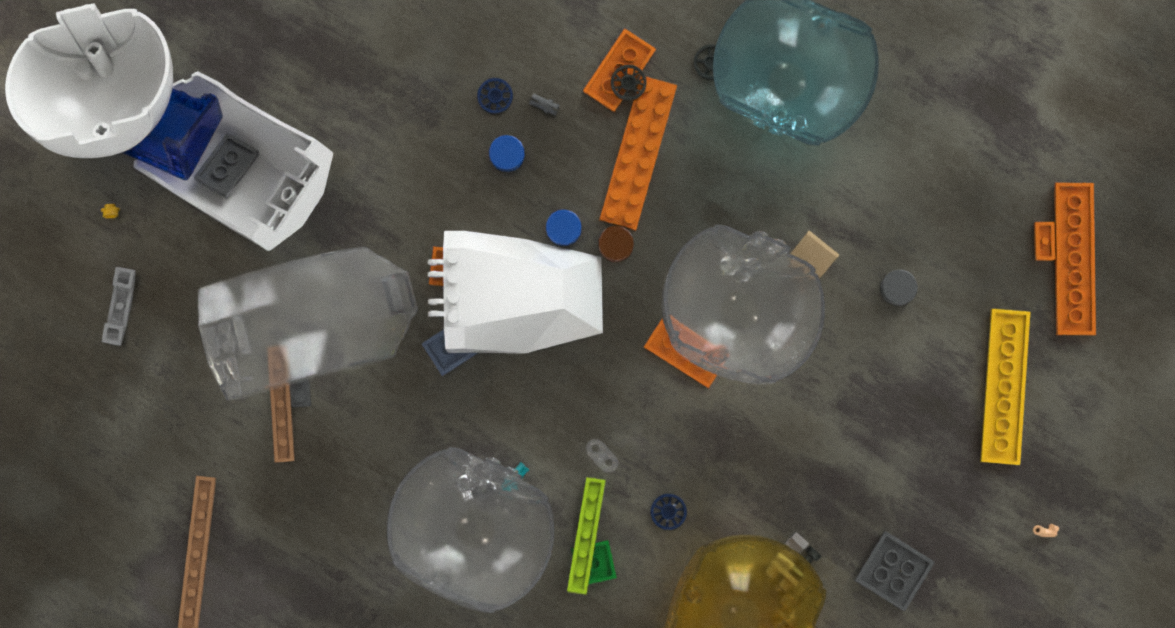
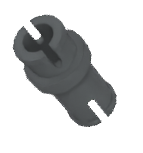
M535 93L532 95L531 98L538 102L530 99L529 105L544 110L546 114L550 113L556 116L558 111L553 108L559 110V104L554 103L552 99L547 100Z

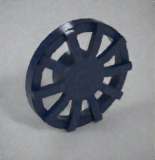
M674 494L659 496L651 506L653 522L664 530H673L680 527L687 516V508L684 501ZM664 497H669L668 504L664 502ZM672 497L677 499L673 505H671ZM660 500L663 507L656 505V503ZM680 502L683 508L676 509V505ZM654 507L660 509L661 512L654 513ZM678 511H683L684 515L682 517L676 513ZM662 515L661 519L657 522L654 516ZM674 517L682 520L677 524ZM664 519H666V526L660 525ZM670 519L675 526L668 527Z

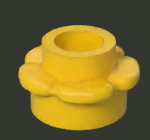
M106 204L101 209V212H103L104 218H116L120 208L116 207L115 204Z

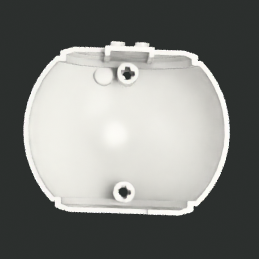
M95 3L56 12L57 20L60 24L38 29L30 33L28 38L20 45L10 63L6 77L5 93L13 118L33 140L60 155L74 158H100L131 149L140 143L161 120L172 93L173 64L170 50L162 32L150 18L138 12L137 9H122L100 14Z

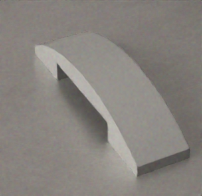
M122 267L115 268L112 299L101 342L119 346L122 344L132 305L136 270Z

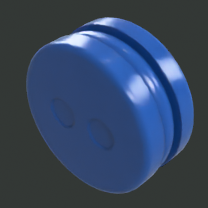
M500 136L492 142L489 148L490 161L499 171H515L524 161L523 145L513 136Z
M558 210L552 213L546 223L547 236L558 246L572 245L581 234L580 219L569 210Z

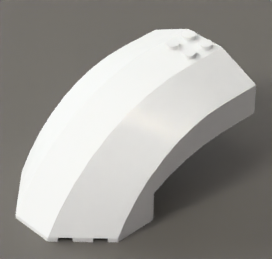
M198 71L193 73L192 77L187 80L181 79L173 83L170 100L161 120L140 143L134 146V152L136 153L135 169L267 251L272 250L304 225L324 194L333 152L318 140L258 109L235 95L218 81ZM226 133L259 151V156L227 198L194 179L196 173Z

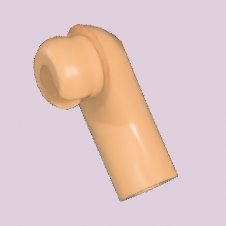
M1050 524L1048 529L1039 525L1033 528L1034 534L1040 537H1056L1059 531V527L1054 524Z

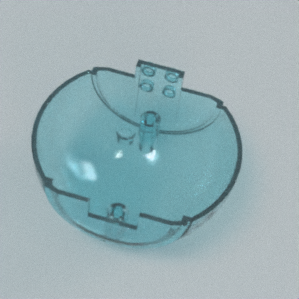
M746 0L729 17L716 43L713 76L717 94L721 97L719 101L727 109L751 119V124L762 129L767 126L769 127V132L780 137L785 134L805 144L815 146L829 142L846 132L858 121L867 109L875 92L879 73V54L874 34H872L873 30L862 20L843 12L839 13L811 0Z

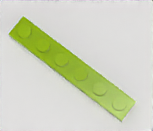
M586 477L567 588L569 593L587 595L606 480Z

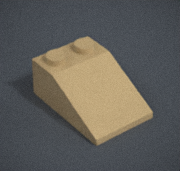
M808 231L789 256L791 257V262L798 267H804L806 274L811 278L820 279L838 258L839 254L812 232Z

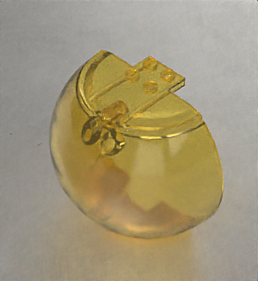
M741 534L727 536L702 545L690 558L674 590L666 617L665 628H817L816 622L825 603L826 589L823 588V583L812 565L788 545L758 535Z

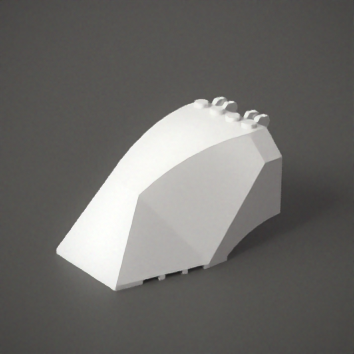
M444 231L443 259L428 260V265H443V272L430 271L428 272V277L444 278V299H429L428 304H444V311H430L428 316L444 317L445 349L448 353H530L603 333L602 262L600 256L521 238L469 231Z

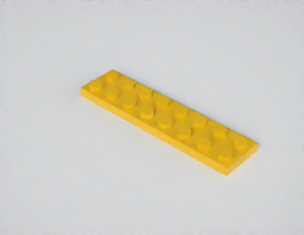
M991 309L980 462L1020 465L1030 312Z

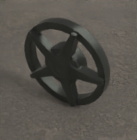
M714 44L705 45L695 54L694 68L702 78L715 80L721 78L727 72L729 56L722 47ZM710 48L718 49L724 55L717 57L712 54ZM708 49V55L705 59H697L703 50ZM726 58V67L722 71L718 66L719 61ZM697 62L704 64L706 67L704 74L698 69ZM710 70H717L720 73L716 76H707Z

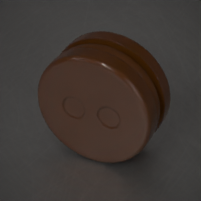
M608 227L599 237V251L610 262H622L633 251V237L624 227Z

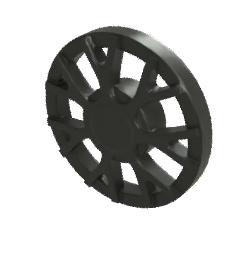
M634 65L619 67L611 78L612 91L622 100L631 101L639 98L646 89L645 74ZM628 68L634 69L633 75H627ZM619 71H622L625 75L622 79L617 75ZM641 74L642 79L636 81L635 76ZM614 81H621V86L614 87ZM636 84L643 85L641 91L635 88ZM622 88L626 90L623 96L618 93ZM634 90L635 96L630 97L628 91Z

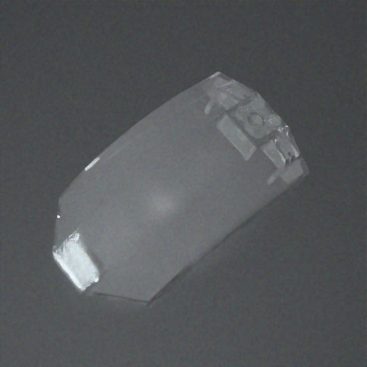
M365 246L328 252L273 265L198 289V328L207 363L227 401L245 399L314 377L348 368H360L393 358L398 351L396 349L400 341L404 339L410 327L408 325L412 317L418 311L409 273L395 266L384 257L375 254Z

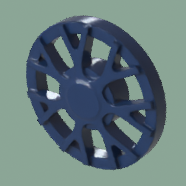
M491 78L481 84L478 89L477 98L480 106L485 111L498 114L510 107L513 100V92L506 81L500 78ZM494 82L495 88L490 89L488 83ZM501 83L506 86L502 91L498 89ZM483 88L489 91L488 95L481 94ZM510 92V98H503V93ZM488 98L490 102L483 105L481 101ZM502 100L507 104L504 108L499 105ZM492 103L497 104L496 110L490 109Z

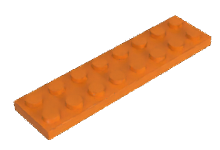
M646 77L644 93L635 99L632 104L599 221L636 231L677 85ZM638 84L637 89L641 91L643 85Z
M1055 183L1056 335L1094 336L1096 335L1094 183Z

